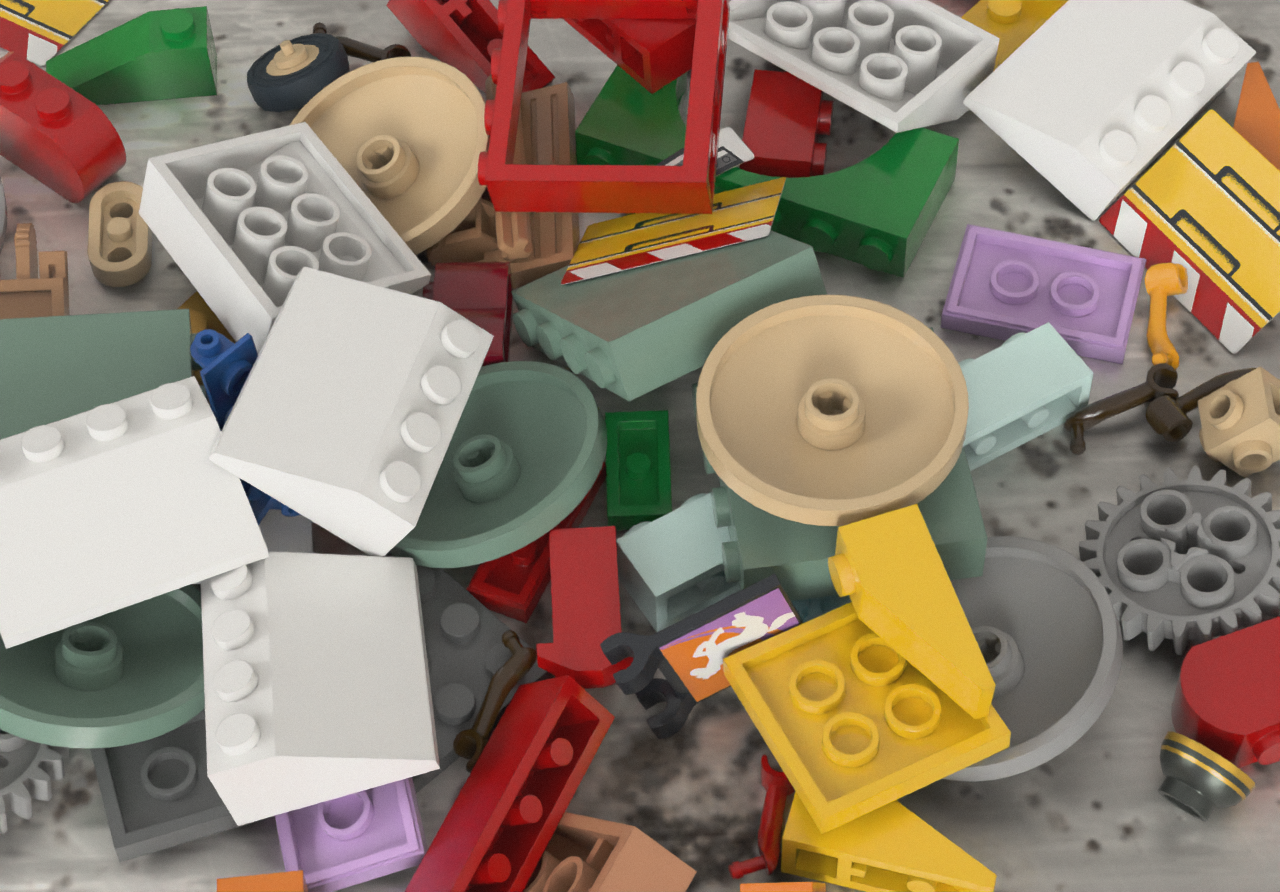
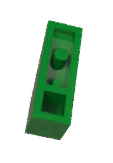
M207 6L149 11L46 61V72L97 106L217 95V52Z

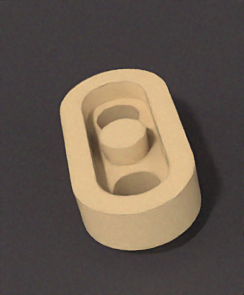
M119 181L103 186L93 195L89 205L88 258L95 278L102 284L111 287H125L137 283L147 275L152 264L153 232L139 215L143 188L133 182Z

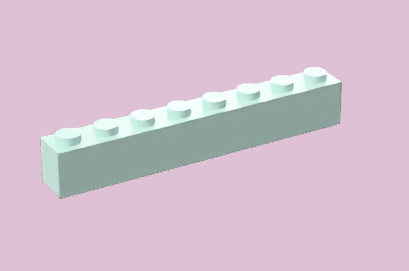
M1049 322L1028 333L1020 332L1011 336L1002 346L976 359L969 358L958 363L964 375L968 391L969 410L963 445L970 471L1065 423L1073 413L1088 405L1093 371ZM711 492L694 495L686 500L680 508L652 522H641L630 528L624 536L616 539L618 579L656 632L740 591L738 581L730 583L726 581L722 558V542H730L731 540L728 526L716 527Z

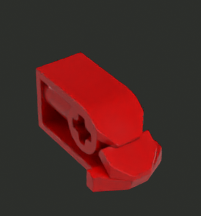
M615 526L551 529L549 531L553 643L536 644L538 667L554 674L555 678L569 675L584 689L605 688L616 683L613 674L629 667L634 657H627L612 665L600 646L609 636L622 632Z

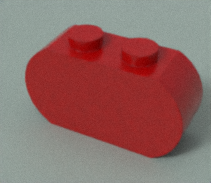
M8 52L0 58V155L69 202H81L125 166L126 152L118 132L95 103L17 52Z
M1280 616L1192 646L1186 654L1180 670L1171 709L1172 722L1176 733L1202 744L1238 768L1255 762H1259L1261 765H1270L1280 761Z

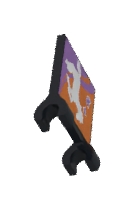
M774 573L653 635H638L629 632L616 633L606 638L600 646L612 665L622 661L624 658L634 657L629 667L613 674L616 684L625 695L635 693L645 710L657 703L667 702L665 709L660 714L646 719L656 737L664 739L676 734L683 727L691 710L697 703L731 686L724 675V658L804 623ZM658 668L666 679H653Z

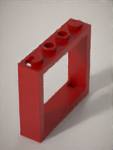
M499 0L497 20L499 32L503 34L502 48L493 49L491 57V76L493 84L497 85L495 99H488L486 101L484 112L485 131L487 136H490L489 150L480 152L478 158L479 185L487 186L495 212L713 214L730 17L729 0ZM531 19H696L683 166L513 164Z

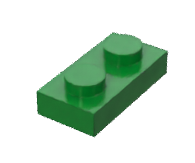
M668 410L605 412L607 428L606 479L608 526H615L616 531L629 530L641 522H652L672 512Z

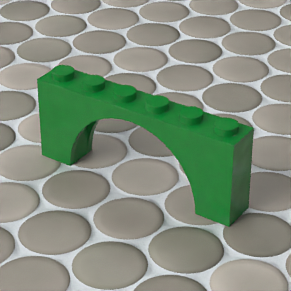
M617 65L575 131L577 165L656 166L664 159L684 148L686 125L682 120L680 110L687 96V72L651 94ZM923 127L896 132L877 152L853 166L824 175L786 178L770 230L808 244L816 252L829 253L862 264L871 270L884 271L904 278L955 180L959 139ZM734 167L716 176L714 194L782 177L760 175Z

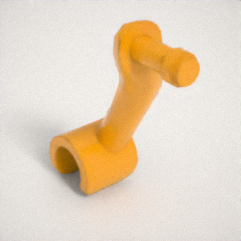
M1161 263L1151 266L1147 270L1144 279L1150 296L1147 341L1153 354L1152 363L1154 366L1166 363L1176 370L1179 367V355L1170 341L1166 330L1167 296L1185 294L1188 289L1187 269L1181 264Z

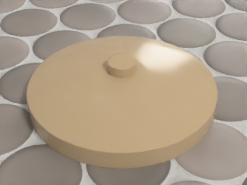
M396 57L359 67L324 87L299 111L290 123V125L306 122L415 255L430 248L453 231L471 212L486 188V185H479L478 182L479 154L482 151L489 150L490 136L486 134L484 123L486 101L465 74L441 61L423 57Z
M812 295L793 298L772 304L744 318L732 327L710 352L699 376L696 392V422L701 446L710 465L725 484L744 500L772 515L790 521L818 526H844L911 506L925 499L947 478L961 454L966 436L969 410L968 391L960 365L947 345L930 328L906 312L890 305L847 295Z

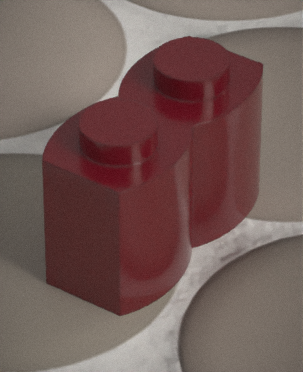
M510 262L437 263L434 281H429V284L423 287L422 297L443 303L494 336L481 367L509 362L510 335L513 320V295L511 292L513 291Z

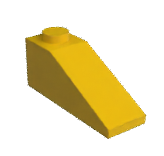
M914 504L838 527L835 555L828 557L829 572L837 594L840 597L849 595L858 618L974 719L988 716L996 685L918 505Z
M795 791L782 837L781 872L864 892H994L997 878L995 873L897 800L821 834Z

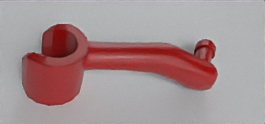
M765 754L761 757V783L766 790L758 830V850L760 856L741 862L735 861L728 865L732 879L735 878L736 880L743 878L744 875L765 870L768 876L774 872L779 861L780 836L786 798L795 792L785 773L775 771L770 767L768 757Z

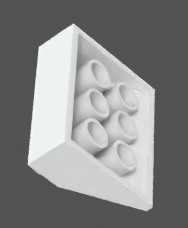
M731 0L729 2L728 39L897 133L955 121L967 112L969 108L963 104V101L993 72L1000 38L928 0Z
M1068 0L965 98L963 104L1094 222L1230 85L1256 54V51L1214 13L1184 0Z
M306 122L148 158L139 215L233 339L237 342L249 333L253 337L258 355L299 271L304 266L411 295L429 284L431 273Z
M304 266L299 271L208 459L369 556H385L417 524L494 336L441 302Z
M195 376L174 383H167L156 389L111 404L100 405L92 410L47 425L37 426L26 432L0 440V635L6 649L269 557L266 543L240 478L208 459L221 431Z
M268 551L269 557L201 581L207 776L238 826L440 769L418 573L413 558Z

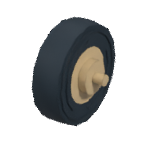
M316 33L286 40L264 53L252 64L247 72L248 88L254 101L265 111L284 112L304 107L324 87L350 72L348 56L341 42L331 34Z

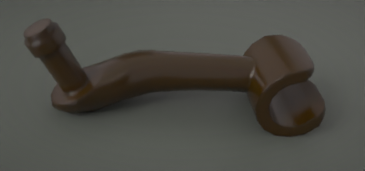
M1166 363L1157 364L1148 371L1146 382L1093 402L1073 413L1064 424V428L1071 432L1070 451L1075 455L1083 454L1086 450L1084 432L1108 418L1142 404L1148 408L1152 401L1164 395L1172 396L1173 399L1178 398L1179 393L1173 389L1178 379L1177 371Z
M1256 368L1238 369L1220 374L1176 399L1169 395L1161 396L1149 404L1146 409V420L1157 434L1162 435L1168 442H1179L1192 428L1193 422L1187 416V413L1198 408V400Z
M512 630L505 631L501 639L504 646L512 653L511 658L493 675L472 728L458 733L453 742L454 752L465 759H470L466 764V771L471 773L490 739L491 729L509 692L530 671L536 662V651L530 647H523L519 641V636Z

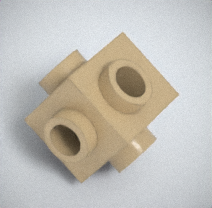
M1260 366L1198 400L1202 428L1199 430V439L1204 451L1212 460L1223 463L1244 478L1253 473L1263 471L1272 463L1280 460V380Z

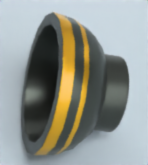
M1167 731L1161 745L1159 758L1162 772L1166 778L1160 786L1158 793L1176 807L1197 819L1207 821L1215 807L1223 809L1235 806L1246 799L1256 787L1255 782L1247 774L1219 754L1184 735Z

